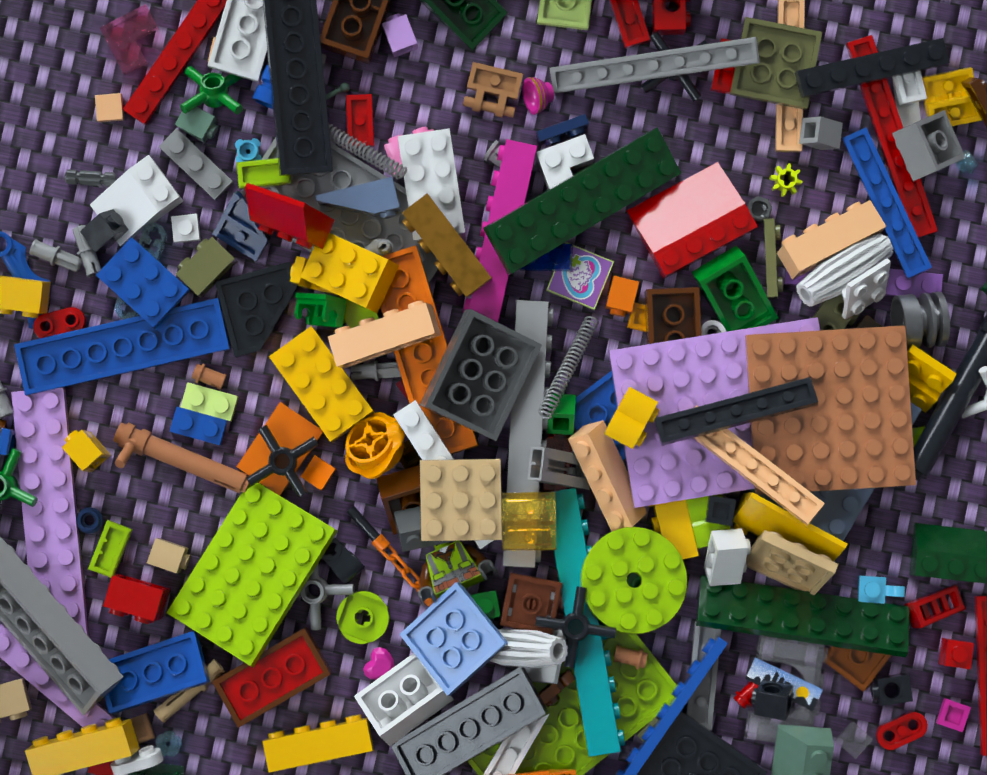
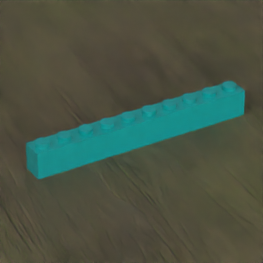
M576 488L545 493L559 582L563 583L561 594L565 617L573 613L576 587H581L580 575L582 565L592 548L591 545L586 546L585 535H590L587 519L582 520L580 511L585 509L582 493H577ZM585 603L583 615L587 617L589 623L605 626V624L599 623V620L593 616ZM573 619L568 624V630L573 635L582 633L584 629L583 623L578 619ZM588 634L585 639L579 641L574 672L588 755L591 757L621 752V746L625 745L623 729H617L616 719H621L619 704L613 703L612 693L616 692L614 676H608L607 666H612L610 651H604L603 640H606L607 637Z

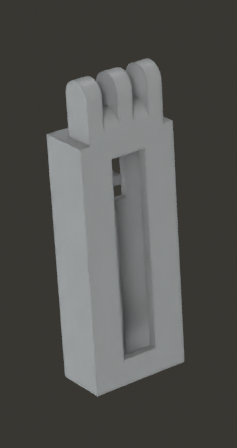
M531 447L527 480L590 490L591 487L574 453L546 447ZM565 463H570V464H575V465H576L575 468H573V467L564 468V467H565Z

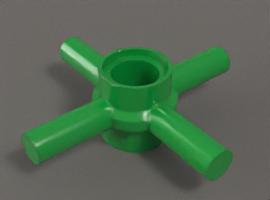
M192 66L186 68L185 75L200 86V93L180 105L183 113H188L202 103L211 108L225 105L235 114L242 112L243 106L227 94L228 87L241 80L242 77L232 74L223 77L221 74L214 72L203 76Z
M12 448L3 471L0 472V482L1 480L4 482L3 491L0 490V503L1 500L13 497L34 507L38 498L19 489L18 481L12 475L22 451Z

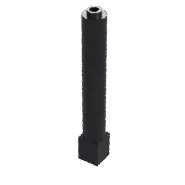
M987 313L975 333L977 334L955 372L957 375L946 388L914 446L915 477L917 481H920L921 478H928L982 380L979 369L987 366Z

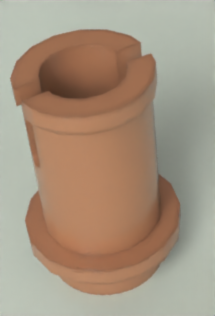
M204 363L202 365L197 364L191 378L195 379L196 383L200 381L221 390L227 375L205 367L206 364Z
M617 645L613 662L636 666V669L639 670V667L645 668L648 653L643 652V649L638 651Z

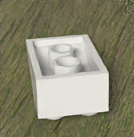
M148 155L120 176L90 206L97 215L114 209L123 218L124 224L129 230L117 240L121 247L131 237L134 238L182 203L183 199L156 162Z

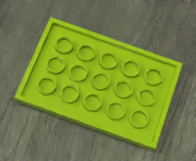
M256 483L253 486L248 484L246 492H242L166 613L254 668L338 531L260 483Z

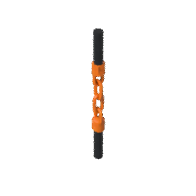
M355 506L349 509L346 513L370 538L371 544L388 561H391L408 584L418 592L420 590V577L413 569L407 566L398 556L396 550L390 545V542L383 534H379ZM389 548L393 554L389 556L384 551L385 549ZM396 560L404 567L403 569L396 563ZM409 572L417 580L415 583L406 576ZM428 598L424 603L429 607L433 604V600Z

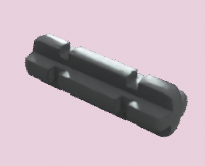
M68 169L65 173V182L73 185L79 183L88 186H102L104 184L105 187H110L117 180V175L114 172H105L103 174L100 171L80 170L78 172L77 170Z

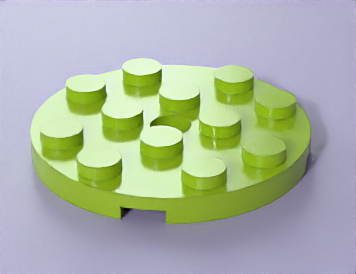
M626 527L606 534L590 549L582 565L580 585L587 588L585 603L595 618L608 627L616 628L617 632L642 634L663 626L678 612L686 594L687 573L681 555L669 540L659 533L646 528ZM630 573H635L641 578L639 587L632 588L627 584V576Z

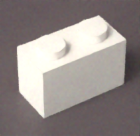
M742 528L711 531L704 563V569L710 586L741 584L742 575L747 569L746 557L751 552L750 541L745 539Z

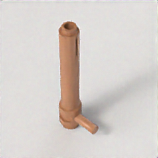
M121 422L115 433L113 441L119 443L118 446L123 448L115 461V465L118 468H124L132 453L141 456L145 454L239 494L240 492H246L249 482L245 473L153 436L152 432L146 429H136V425L131 423L124 424Z

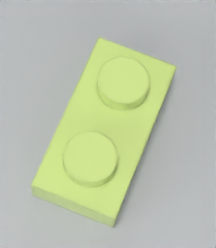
M187 382L181 408L232 422L239 397Z

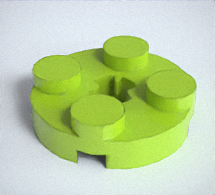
M369 591L355 592L354 595H349L340 603L336 620L341 633L346 639L357 644H366L375 641L384 634L389 624V612L386 603L377 594ZM363 610L369 612L367 616L370 615L371 617L370 621H365L363 625H360L357 622L359 619L355 618L356 613H362Z

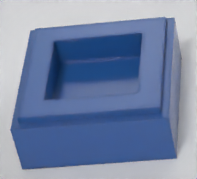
M1 428L0 454L9 456L12 448H15V430Z

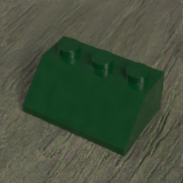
M914 523L909 575L987 584V531Z

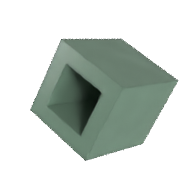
M198 107L186 114L181 112L175 123L179 130L205 144L208 138L212 139L215 136L219 127L216 125L218 120L215 116Z

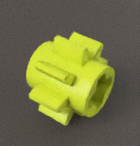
M790 163L783 170L780 166H777L775 170L778 175H771L769 177L770 180L775 181L772 191L780 190L781 197H784L789 190L794 195L797 192L794 185H801L803 183L802 180L797 179L800 169L792 170ZM784 175H788V180L792 181L787 186L781 180Z

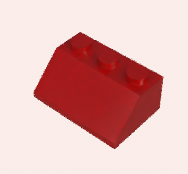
M250 183L246 184L245 191L249 218L259 225L258 230L269 235L277 232V237L288 242L296 239V244L310 250L312 245L323 249L335 221L333 218L304 202Z

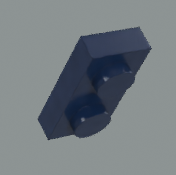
M586 114L537 131L539 145L546 144V147H550L560 143V138L570 135L571 138L580 136L585 133L584 129L588 128L589 122Z

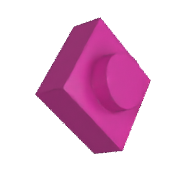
M944 698L936 723L963 732L971 707Z

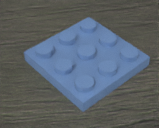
M455 582L435 603L429 606L399 634L447 696L455 693L508 644L507 640L460 582Z

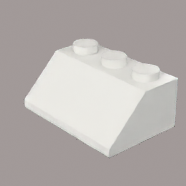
M414 653L354 696L378 735L389 746L454 700L452 696L446 695Z

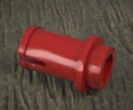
M750 681L740 692H735L736 696L733 699L743 709H746L747 706L751 707L753 689L758 688L759 685Z

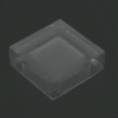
M853 721L835 739L854 759L873 740Z

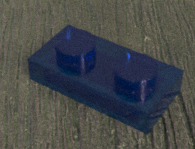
M561 244L519 270L572 271L573 245Z

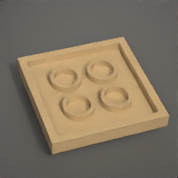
M501 459L420 460L421 541L502 540Z
M766 530L763 531L751 546V552L746 557L748 568L795 590L809 591L812 595H815L835 574L838 564L833 562L830 557L824 554H815L807 550V547L803 544L792 543L783 539L779 533Z

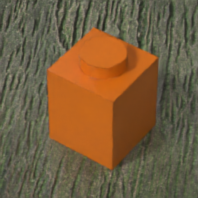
M613 276L605 309L610 310L609 314L625 317V314L630 315L632 313L639 285L638 281Z

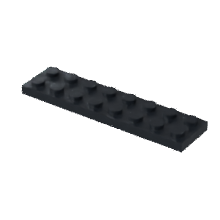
M263 0L279 176L332 172L317 1Z

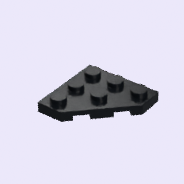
M291 261L215 282L235 358L262 351L295 294L298 285L290 282Z

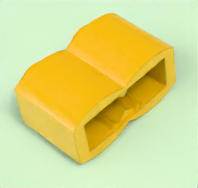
M628 387L604 435L631 449L635 445L640 447L647 435L643 431L647 422L653 423L660 410L656 408L658 402Z

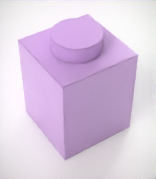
M394 14L385 19L386 22L382 23L394 57L418 49L417 41L407 15Z

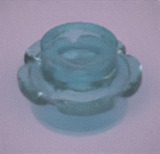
M964 150L963 153L966 158L955 164L962 173L968 172L972 174V170L978 167V164L970 152Z
M169 730L165 731L164 734L158 735L156 745L157 748L161 749L163 756L168 755L172 757L179 752L182 741L179 736L175 735L174 731ZM170 741L171 746H167L166 742Z

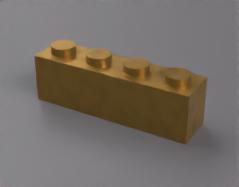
M428 193L402 212L406 217L402 222L411 233L416 230L422 238L418 243L427 254L432 251L438 259L434 264L443 275L448 272L454 280L450 285L459 296L464 294L468 298L492 279Z

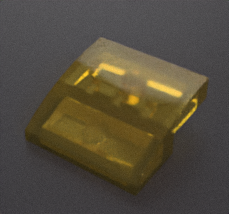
M555 492L502 493L503 551L556 550Z

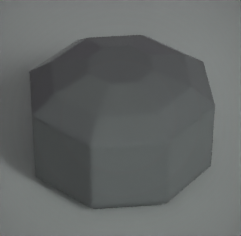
M757 196L750 200L747 205L756 223L760 224L764 222V219H769L772 206L768 199Z

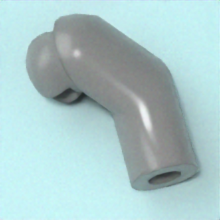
M375 239L364 249L384 256L392 253L394 247L390 240Z

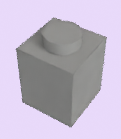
M821 116L802 118L799 144L819 150L840 149L843 123Z

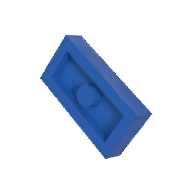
M176 407L169 432L221 446L228 421Z

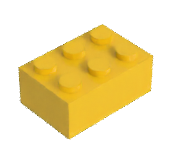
M329 233L323 249L314 246L300 278L378 313L400 265Z

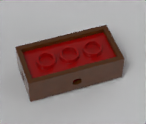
M305 627L264 651L254 668L243 663L215 679L212 683L239 728L329 676L333 671L309 629Z

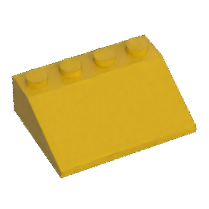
M753 492L743 493L734 510L733 529L742 528L744 535H747L749 531L758 536L757 539L764 530L768 532L774 531L787 541L803 544L807 547V550L815 554H824L830 557L833 562L848 545L846 542L812 524L806 526L785 509Z

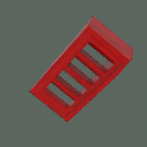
M957 585L949 586L904 604V606L909 608V620L913 628H923L965 610ZM949 594L953 608L949 607L945 595ZM938 598L943 609L942 612L940 611L939 605L936 600ZM928 602L933 613L932 616L930 615V612L926 604Z

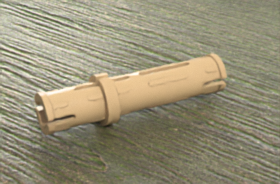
M215 659L206 666L210 683L225 672ZM210 683L170 696L153 710L154 713L165 723L201 691L205 692Z

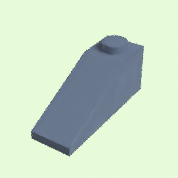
M392 177L316 195V200L320 205L374 217L381 216V219L394 217L397 211H401Z

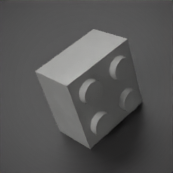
M945 110L892 133L896 146L900 150L906 164V169L913 181L966 158Z

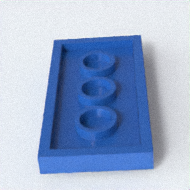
M191 631L109 659L111 663L118 667L123 678L105 696L109 714L113 715L210 683L198 633Z

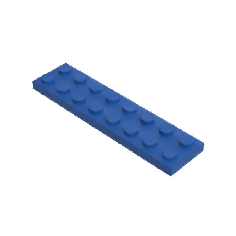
M219 298L176 307L155 329L141 316H136L14 344L26 396L230 350Z

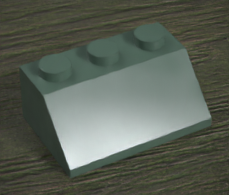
M778 724L771 775H830L834 751L831 728Z

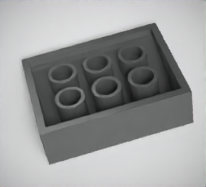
M465 309L420 406L497 441L542 344L472 309Z

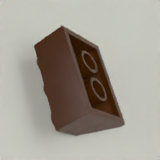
M420 465L376 478L393 535L398 534L394 512L421 506Z

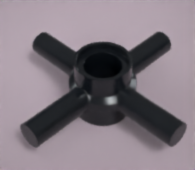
M658 31L649 37L658 51L670 50ZM704 40L698 45H704L708 43L706 42V40ZM687 74L649 79L641 84L643 90L648 93L666 79L679 80L693 102L702 96Z
M267 425L260 428L258 431L271 454L268 460L269 464L246 477L249 484L253 486L275 473L286 476L298 497L308 493L296 474L295 468L297 458L319 446L315 437L313 436L291 450L279 446ZM280 454H286L290 459L289 465L284 469H280L276 464V459Z
M576 587L573 613L568 614L564 619L538 615L536 617L535 626L562 630L563 635L568 639V655L565 658L564 664L566 667L575 668L579 641L585 639L588 634L615 639L616 628L590 624L587 617L583 615L587 592L585 587ZM573 619L580 620L584 625L582 633L578 635H573L568 630V624Z

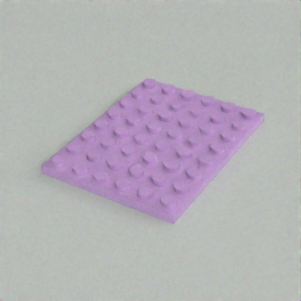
M818 317L610 350L608 352L617 407L628 387L658 402L656 408L660 410L656 418L695 408L696 405L702 406L748 394L745 335L820 331ZM655 421L653 423L647 422L643 430L647 435L640 447L635 445L631 449L624 445L634 508L755 489L751 482L694 438L662 446ZM750 423L728 428L752 447Z

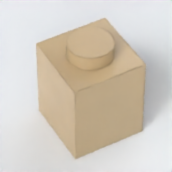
M155 538L147 563L174 573H180L181 569L186 570L190 555L187 552L189 548L161 538Z

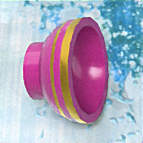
M528 77L524 79L522 86L524 103L531 114H538L546 109L548 103L553 102V87L549 82H543L538 78Z

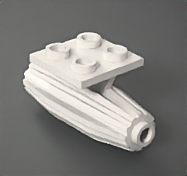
M881 233L873 235L851 245L819 264L797 284L796 288L799 298L804 304L812 307L842 294L844 300L842 317L845 320L854 314H860L865 307L873 302H879L886 294L891 264L889 258L893 254V246L889 237L883 236Z
M498 629L508 644L490 660L491 662L503 666L524 667L532 682L558 683L561 664L568 655L566 637L563 635L562 630H553V635L537 630Z

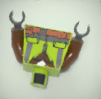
M455 541L453 543L447 542L433 545L435 551L426 555L427 561L422 565L420 590L418 591L420 602L424 606V601L432 598L433 603H435L455 582H460L467 589L487 580L486 574L489 571H494L495 574L498 571L491 560H488L482 552L470 544L462 545L460 541Z

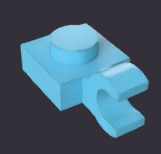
M859 576L857 597L859 602L885 604V596L905 597V587L886 585V577Z

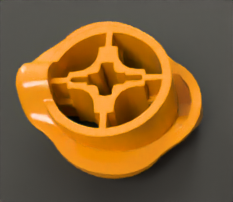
M377 412L359 421L350 430L345 444V462L352 472L360 474L367 479H375L392 469L399 462L404 450L403 440L405 432L397 420L385 413Z

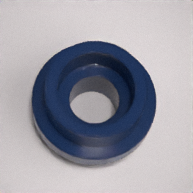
M84 508L77 515V526L84 533H95L103 525V516L96 508ZM90 515L95 519L94 524L91 526L86 523V518Z

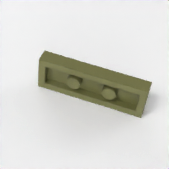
M769 218L764 219L767 298L778 299V292H783V278L777 277V267L782 266V262L777 255L778 251H776V241L781 240L780 225H775V219Z

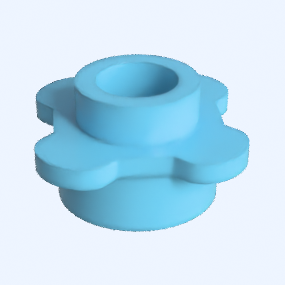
M256 138L244 141L242 139L237 140L235 143L238 154L236 162L261 160L262 157L259 154L260 141ZM247 149L251 150L250 154L246 153Z

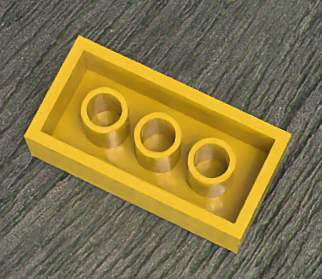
M312 326L269 356L330 442L333 443L350 431L359 421L374 413L344 369L336 366L333 354Z

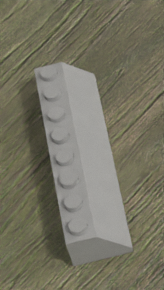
M0 537V621L84 716L116 687L123 678V675L118 667L111 663L102 653L99 645L87 636L83 627L72 619L66 608L58 603L50 594L48 587L36 578L31 568L24 564L16 555L15 550Z

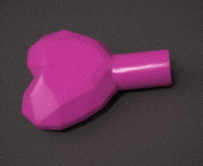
M378 647L373 649L371 660L363 668L365 676L369 679L377 680L395 667L394 659L385 648Z

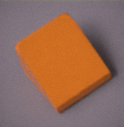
M314 455L301 478L323 491L337 469Z

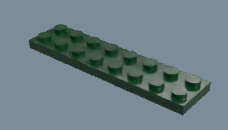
M657 127L490 223L483 229L507 274H512L680 175L681 171Z
M701 575L696 626L906 657L908 654V606L859 602L855 598L822 593L812 595L809 591L742 581L741 584L710 586L707 576Z

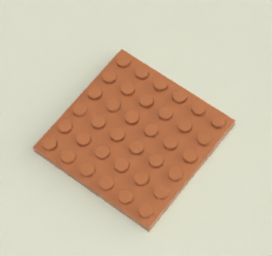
M905 326L745 335L748 393L811 377L818 399V405L751 422L753 449L809 492L916 485ZM754 486V487H755V494H757V495L765 494V493L762 492L760 489H758L756 486Z

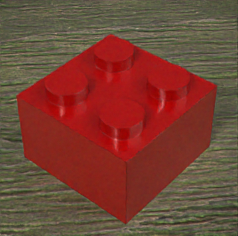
M122 574L112 575L103 607L110 608L109 613L124 617V615L129 616L131 614L135 616V621L145 624L154 623V621L162 619L171 589Z

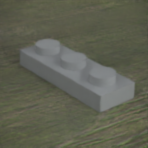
M177 128L159 146L165 154L215 201L234 183Z

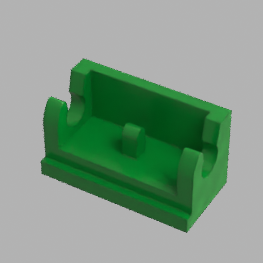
M296 292L295 298H297L294 313L296 319H301L302 310L306 308L307 325L335 328L343 326L347 299L327 294Z

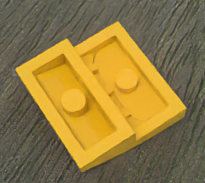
M969 67L922 77L927 99L924 100L927 117L945 110L951 126L982 121L961 83L969 77H974L973 68Z

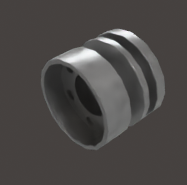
M942 292L922 293L919 299L913 294L894 296L890 312L891 326H905L907 350L912 344L919 348L921 342L927 348H931L934 345L937 347L946 346L950 336V315L945 296Z

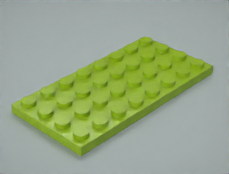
M616 631L615 639L607 638L603 640L604 651H610L612 666H607L608 676H614L616 692L612 693L613 703L619 704L621 719H616L617 729H623L624 739L627 741L657 717V713L665 703L667 705L671 703L675 697L672 695V692L677 685L637 634H625ZM619 645L638 651L643 649V652L648 653L645 668L639 667V670H637L636 666L613 662L616 646ZM565 661L562 662L559 676L569 669L575 677L574 668L564 666ZM576 679L561 690L558 694L560 698L550 707L546 706L549 716L515 774L547 769H576V775H584L609 755L603 754L591 757L588 755ZM533 682L538 693L550 684ZM502 742L468 761L478 775H483Z

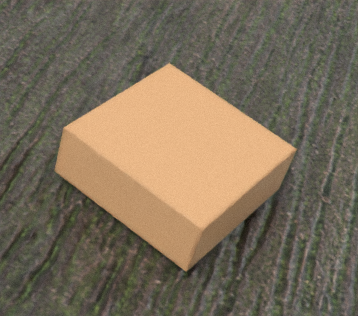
M121 93L95 95L98 123L124 120Z

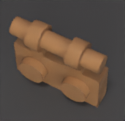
M473 62L467 89L476 91L475 98L465 96L463 106L470 107L472 111L476 112L482 110L495 113L497 117L503 118L504 115L513 118L515 108L506 106L507 98L518 100L523 74ZM484 93L499 96L498 104L483 100Z

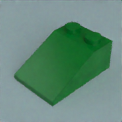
M737 246L691 272L726 332L766 326L778 319L749 261Z

